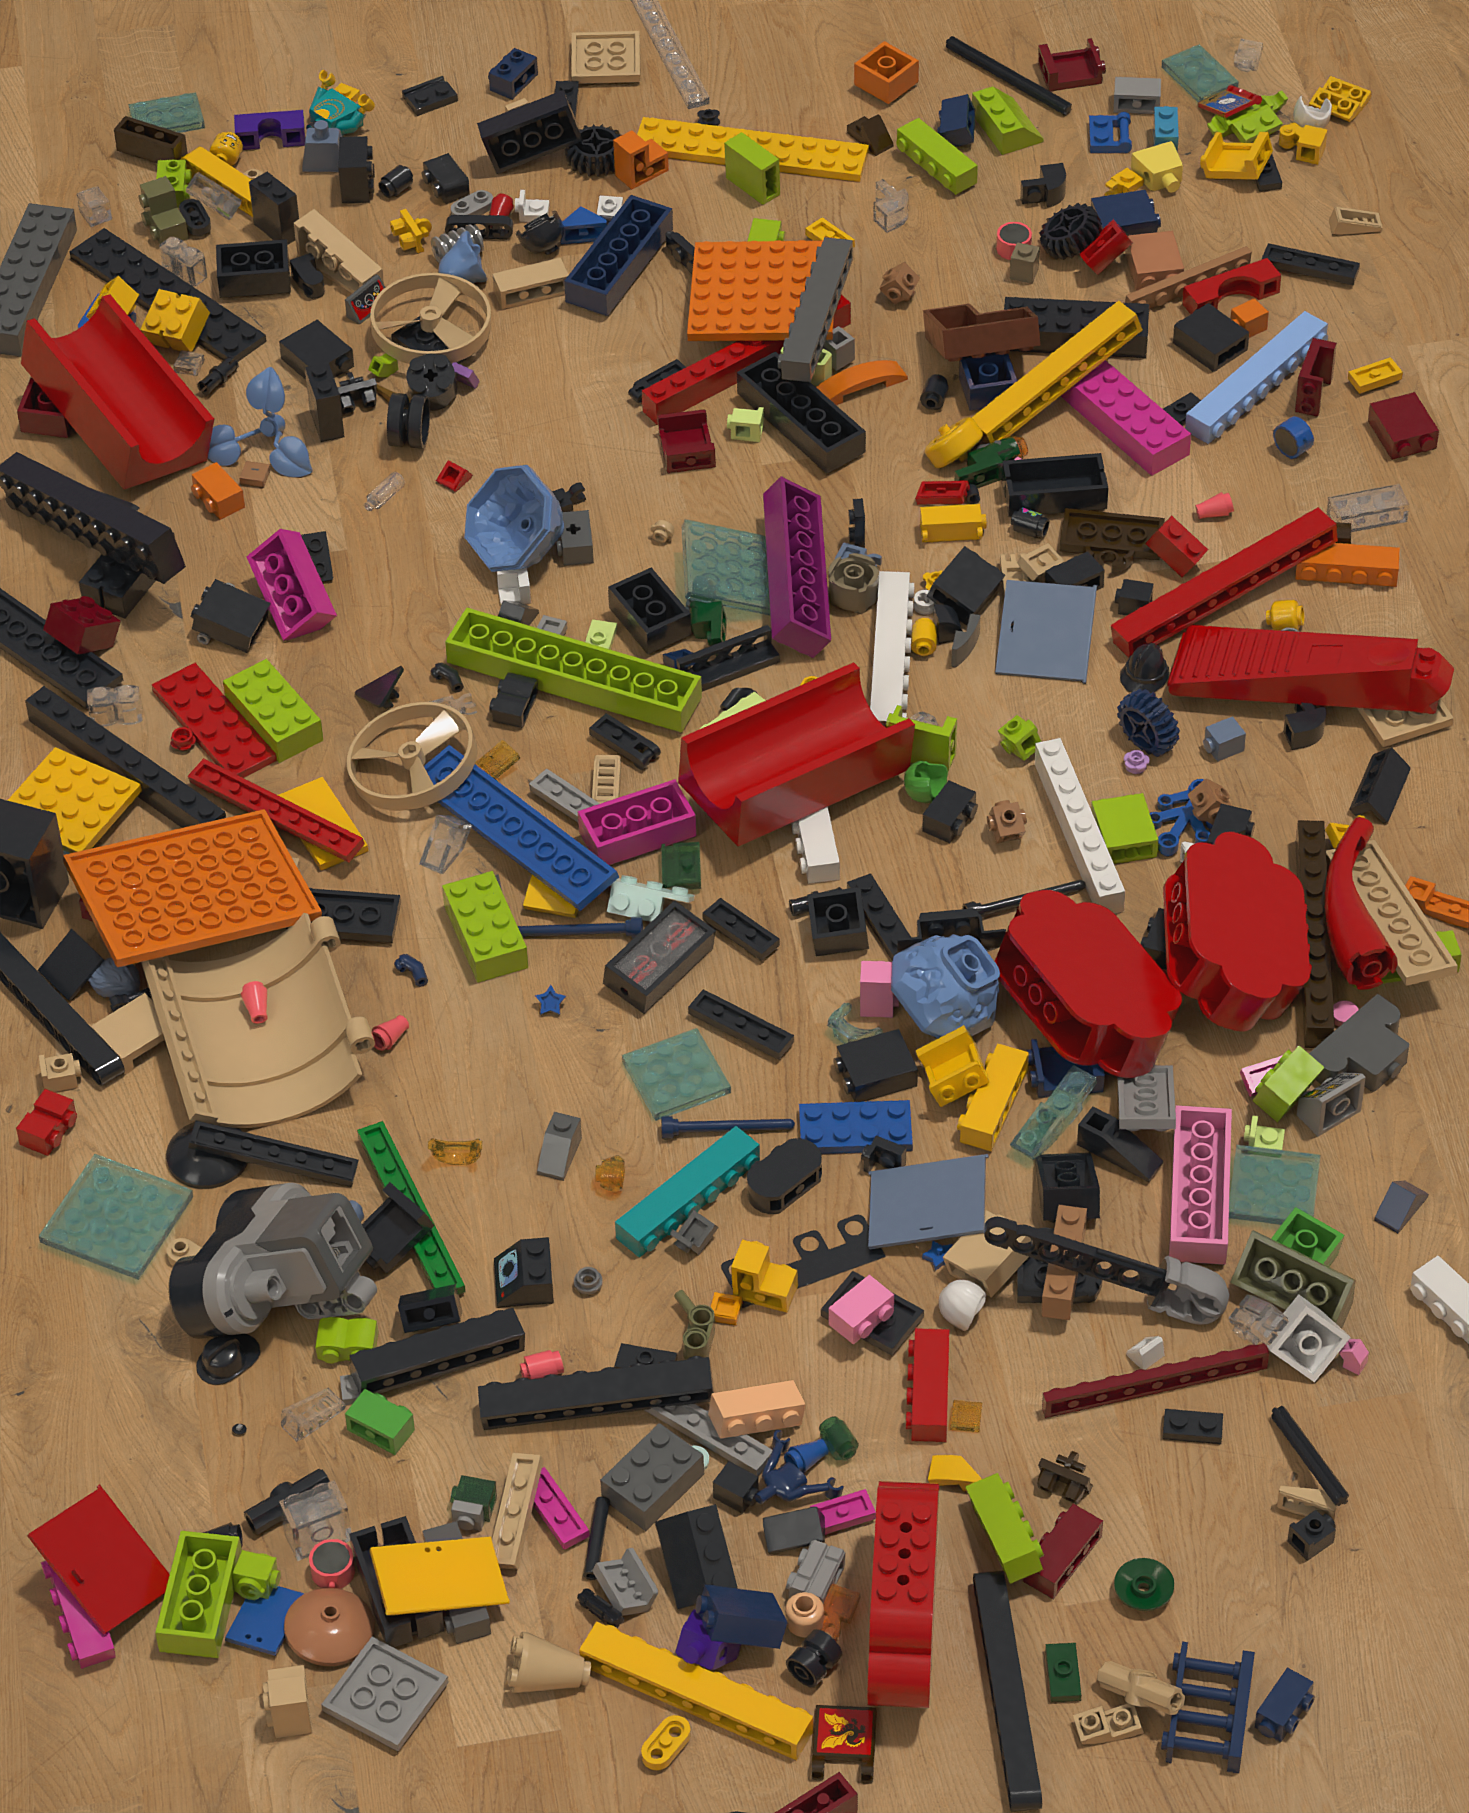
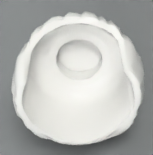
M1300 96L1293 111L1294 122L1300 125V127L1309 125L1324 129L1331 116L1332 104L1330 100L1326 98L1319 109L1304 105L1302 96Z
M953 1281L939 1295L940 1312L950 1324L962 1331H966L972 1323L974 1316L983 1307L986 1293L981 1287L971 1281Z

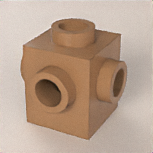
M903 262L885 272L882 277L884 280L879 289L896 305L903 300L906 302L915 294L914 289L920 277L906 262Z
M1207 778L1187 794L1194 808L1192 811L1196 818L1212 825L1221 803L1232 806L1229 801L1230 795L1223 786Z
M1010 800L995 803V806L989 812V816H987V825L989 831L994 832L996 844L1022 839L1026 832L1024 825L1027 823L1024 809H1020L1018 802L1010 803Z

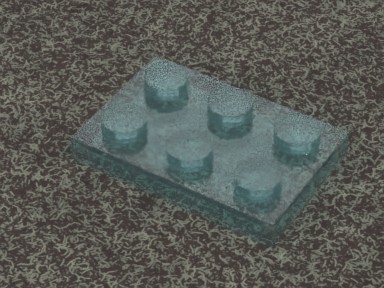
M1200 44L1162 60L1161 67L1197 102H1201L1226 90L1230 85L1235 87L1239 85V81Z
M196 92L128 104L131 118L178 133L205 128Z

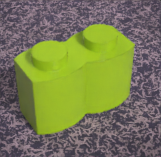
M339 1317L321 1318L319 1320L315 1347L317 1358L326 1363L350 1361L351 1354H355L360 1350H369L377 1347L379 1334L377 1321L369 1318H353L349 1320Z

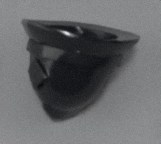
M1155 643L1143 644L1137 647L1120 671V682L1127 692L1131 693L1138 689L1142 691L1147 689L1150 693L1156 692L1165 685L1169 678V666L1166 664L1162 649Z

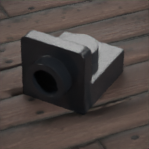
M875 1136L872 1143L864 1147L861 1159L864 1160V1171L869 1173L876 1162L888 1169L905 1166L906 1147Z

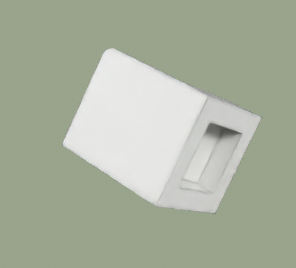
M527 568L497 572L501 605L503 600L517 601L522 604L531 603Z

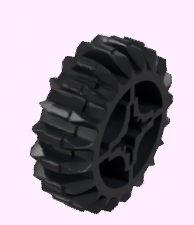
M593 124L592 127L584 125V128L580 129L583 141L564 149L568 166H571L573 171H579L580 175L587 173L588 177L592 174L599 176V174L608 175L609 171L615 172L613 140L621 136L619 130H613L612 126L605 128L603 124L601 126Z
M1076 203L1074 206L1068 205L1067 208H1061L1059 212L1053 213L1051 218L1046 219L1047 223L1042 225V230L1039 232L1041 236L1039 239L1042 247L1050 257L1053 256L1055 259L1061 258L1062 260H1065L1067 257L1072 259L1074 255L1080 254L1100 236L1099 233L1102 231L1101 219L1095 209L1086 203L1082 205Z

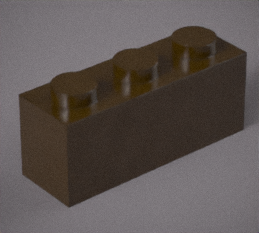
M125 116L114 128L116 149L119 152L158 164V160H180L188 154L184 134Z

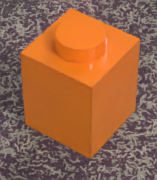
M1253 298L1232 308L1230 319L1249 332L1250 338L1267 330L1269 311Z

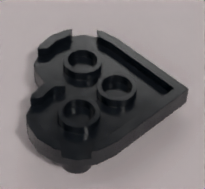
M1038 1228L1054 1234L1053 1228ZM1046 1245L1043 1249L1050 1252L1051 1245ZM1028 1257L1017 1269V1303H1042L1048 1268L1047 1262ZM1078 1272L1073 1304L1094 1302L1097 1299V1294L1101 1291L1103 1280Z

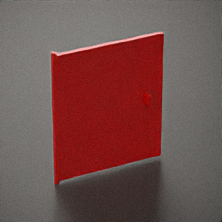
M100 1484L97 1486V1490L27 1535L103 1635L166 1592L170 1576L169 1572Z

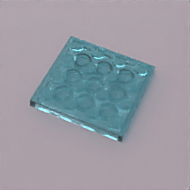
M685 519L682 524L685 598L706 603L722 601L725 607L771 616L766 536Z
M94 1154L39 1234V1241L47 1246L139 1280L194 1197L193 1191Z

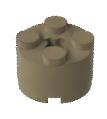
M853 553L843 559L840 556L830 564L828 571L830 603L855 613L866 612L868 607L872 606L878 599L879 569L875 566L874 560L866 555Z

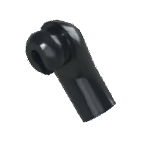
M443 662L436 663L435 667L431 668L430 673L433 678L440 680L442 677H445L453 692L462 691L464 685L457 670Z
M734 688L722 702L720 708L723 711H727L736 705L740 699L746 698L756 691L752 688Z

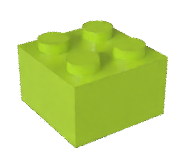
M1298 1046L1293 1053L1288 1049L1279 1059L1276 1066L1265 1074L1260 1080L1261 1082L1254 1089L1257 1095L1253 1102L1278 1123L1299 1100L1301 1095L1311 1087L1325 1067L1301 1046Z

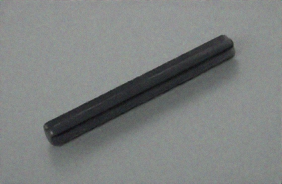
M1284 1406L1274 1407L1271 1418L1336 1506L1347 1504L1348 1492Z

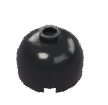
M552 211L553 216L551 217L546 213L524 225L526 230L523 233L520 230L516 232L518 240L525 249L537 254L545 252L546 255L558 249L557 244L564 235V225L557 211Z

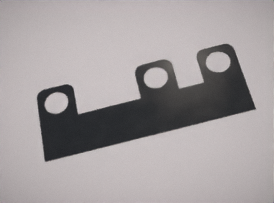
M854 1215L837 1223V1227L846 1243L828 1249L821 1234L816 1230L794 1237L793 1244L802 1259L787 1265L798 1271L797 1289L886 1257L882 1248L869 1249V1225L862 1215ZM850 1221H858L863 1225V1231L858 1235H850L845 1231V1225ZM809 1236L816 1238L819 1242L818 1248L813 1251L804 1250L801 1247L803 1238ZM734 1258L723 1262L721 1265V1269L731 1288L732 1275L729 1272V1267L733 1263ZM743 1301L742 1308L753 1305L754 1303Z

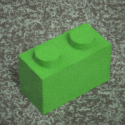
M366 1389L363 1390L345 1413L348 1431L394 1455L397 1454L415 1431L413 1414L409 1409L401 1405L397 1406L387 1401L383 1395L379 1393L374 1394Z

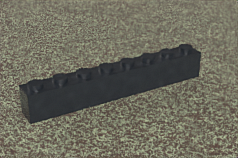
M693 1356L681 1361L663 1360L657 1364L649 1365L637 1363L630 1367L618 1369L606 1367L601 1369V1371L594 1372L576 1371L570 1375L563 1376L550 1374L543 1378L531 1380L519 1378L514 1382L507 1383L489 1382L484 1386H478L480 1419L484 1430L649 1410L654 1407L664 1408L666 1406L710 1402L711 1395L714 1393L709 1357L703 1358L701 1356Z

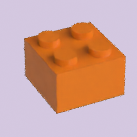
M885 41L854 63V85L887 104L893 102L919 82V60Z

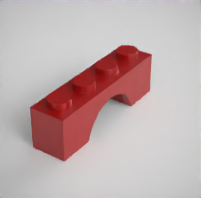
M1265 258L1184 286L1182 305L1191 315L1196 309H1200L1208 303L1218 310V303L1229 295L1245 294L1261 300L1280 293L1281 274L1270 260Z

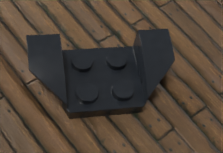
M975 908L921 913L919 920H917V937L898 938L897 953L932 936L949 937L953 934L962 937L965 935L973 936L989 952L1001 946L1006 929L984 931L982 916L978 914Z

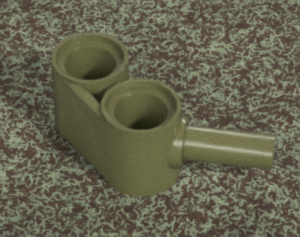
M679 1290L675 1293L674 1298L688 1314L687 1319L689 1320L687 1331L683 1335V1357L685 1360L693 1356L709 1357L715 1335L714 1311L707 1305L695 1306L683 1290Z

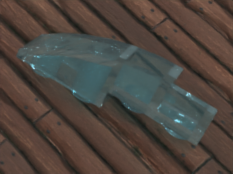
M1073 1065L1045 1104L1041 1102L1012 1140L1010 1147L1033 1160L1046 1151L1081 1112L1083 1101L1097 1084L1096 1077Z

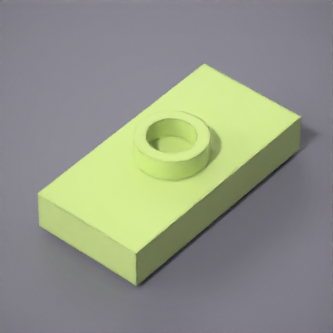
M592 620L585 642L611 650L617 631V623Z

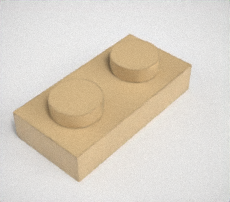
M1047 543L1022 556L1017 561V564L1026 576L1035 581L1046 575V570L1063 563L1064 560Z

